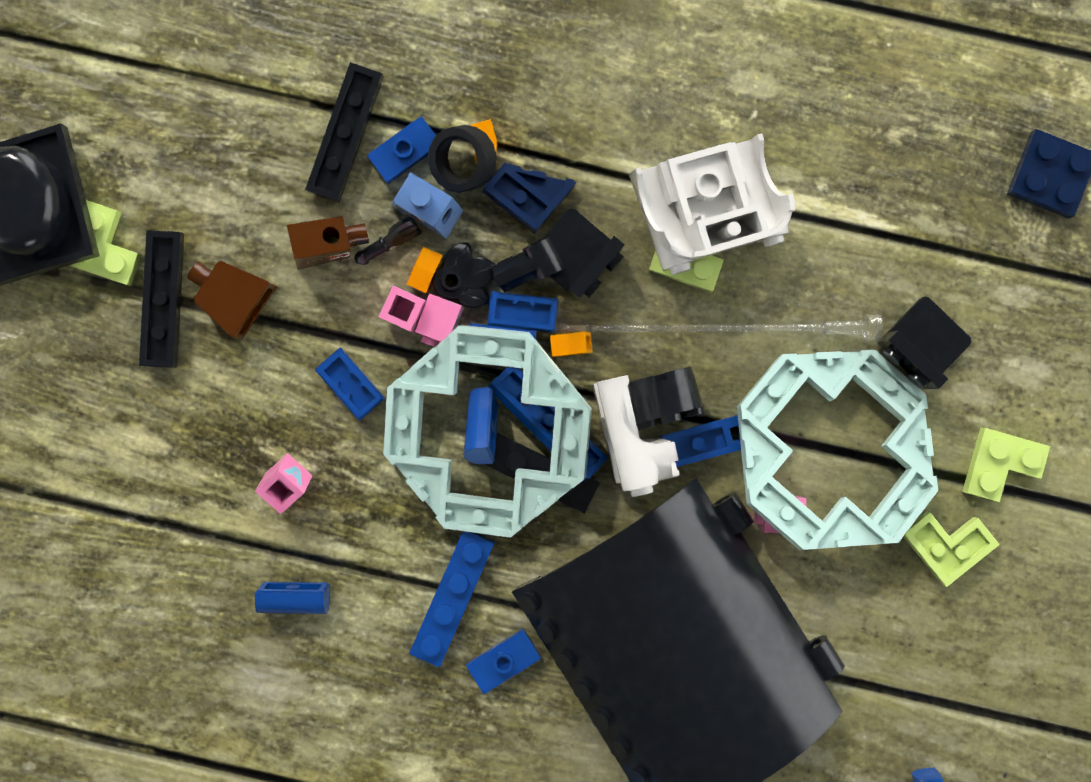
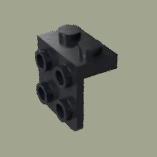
M572 208L563 214L545 236L551 237L565 268L549 277L578 301L584 295L590 298L602 284L598 278L606 268L612 272L624 258L620 253L625 245L615 236L612 239L608 238L577 210Z
M921 297L885 333L877 344L884 349V355L891 362L900 365L909 373V379L921 389H939L948 380L943 373L969 347L971 338L929 297Z

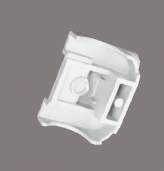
M762 133L748 141L737 144L729 142L671 158L644 170H641V167L629 174L662 270L670 269L671 275L690 270V263L695 261V259L754 242H763L765 247L784 242L783 235L789 233L788 223L792 213L795 211V199L793 193L785 195L779 192L773 184L765 163Z
M628 375L599 381L592 384L615 482L616 484L621 483L622 490L631 491V496L635 497L652 493V485L658 484V481L678 477L680 474L675 461H678L675 442L660 438H639L627 386L629 378Z

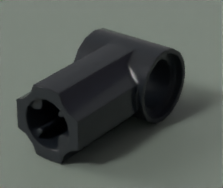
M550 236L522 249L523 252L510 256L492 266L494 280L504 293L533 279H537V281L544 279L565 268Z

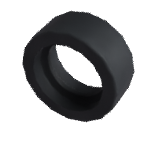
M461 125L444 129L434 137L430 145L428 163L431 174L437 183L448 191L462 193L481 188L492 178L496 170L497 155L494 144L488 135L477 127ZM459 138L469 141L475 149L477 156V169L474 175L468 179H461L456 176L450 168L448 160L449 148L452 142Z

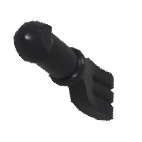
M412 217L402 219L389 229L387 236L384 238L379 237V240L362 250H358L354 256L355 262L359 265H366L370 260L383 252L390 251L391 247L402 245L412 238L419 236L422 231L414 223L415 221Z

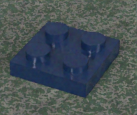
M1035 129L1029 135L1007 194L1066 218L1074 217L1091 176V150Z

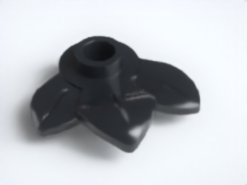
M468 242L459 243L450 248L445 254L443 268L437 271L433 279L434 290L441 298L446 300L457 299L465 307H482L490 302L489 296L483 287L488 285L494 278L492 266L495 263L487 258H473L470 244ZM445 278H454L456 281V286H447L445 283Z

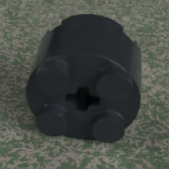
M692 367L629 382L627 385L638 431L657 426V418H659L661 425L682 420L680 412H683L684 418L704 414Z

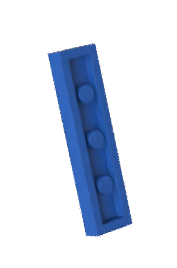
M507 367L488 387L493 389L495 396L552 452L555 407L521 403L523 372L519 368ZM590 439L586 477L581 481L583 484L608 459Z
M462 532L409 652L410 655L437 667L441 666L495 541L477 533Z

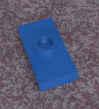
M420 116L367 156L387 184H390L429 155L430 145L436 135L424 118Z
M491 291L487 325L555 333L559 299Z
M341 347L315 369L318 375L359 421L386 399Z
M522 628L466 663V667L482 693L486 694L540 660L541 655L526 630Z

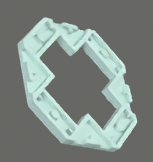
M461 325L387 387L383 455L392 465L395 464L407 478L405 480L422 502L425 500L437 515L435 518L444 529L512 537L532 519L540 515L560 497L585 479L592 408L530 332ZM459 361L523 368L521 403L555 407L550 472L518 468L515 472L513 501L451 493L452 460L420 456L424 392L455 395L458 386Z
M876 350L780 355L737 406L747 505L798 550L899 543L938 492L937 476H933L931 456H934L931 428L927 429L925 409H928L926 394ZM853 379L900 421L881 447L904 466L906 470L870 517L847 497H842L822 521L772 477L793 450L767 427L805 381L830 402L835 400L848 382Z

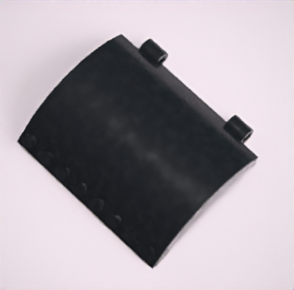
M697 478L691 480L666 501L606 541L563 566L519 585L512 591L520 608L524 611L536 630L538 637L548 649L557 667L573 689L575 696L583 705L592 723L598 729L611 753L625 772L629 782H762L809 748L843 712L825 684V681L837 676L845 668L841 658L826 635L818 636L809 641L741 534V531L749 527L754 520L737 493L732 492L712 504Z

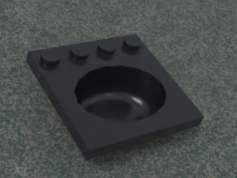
M60 123L0 142V286L100 256L68 127Z

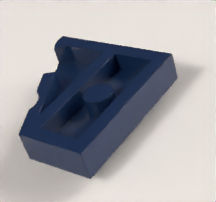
M504 163L483 187L482 192L535 234L572 191L576 182L569 178L561 180L548 177L544 172L536 170L526 171L520 166Z

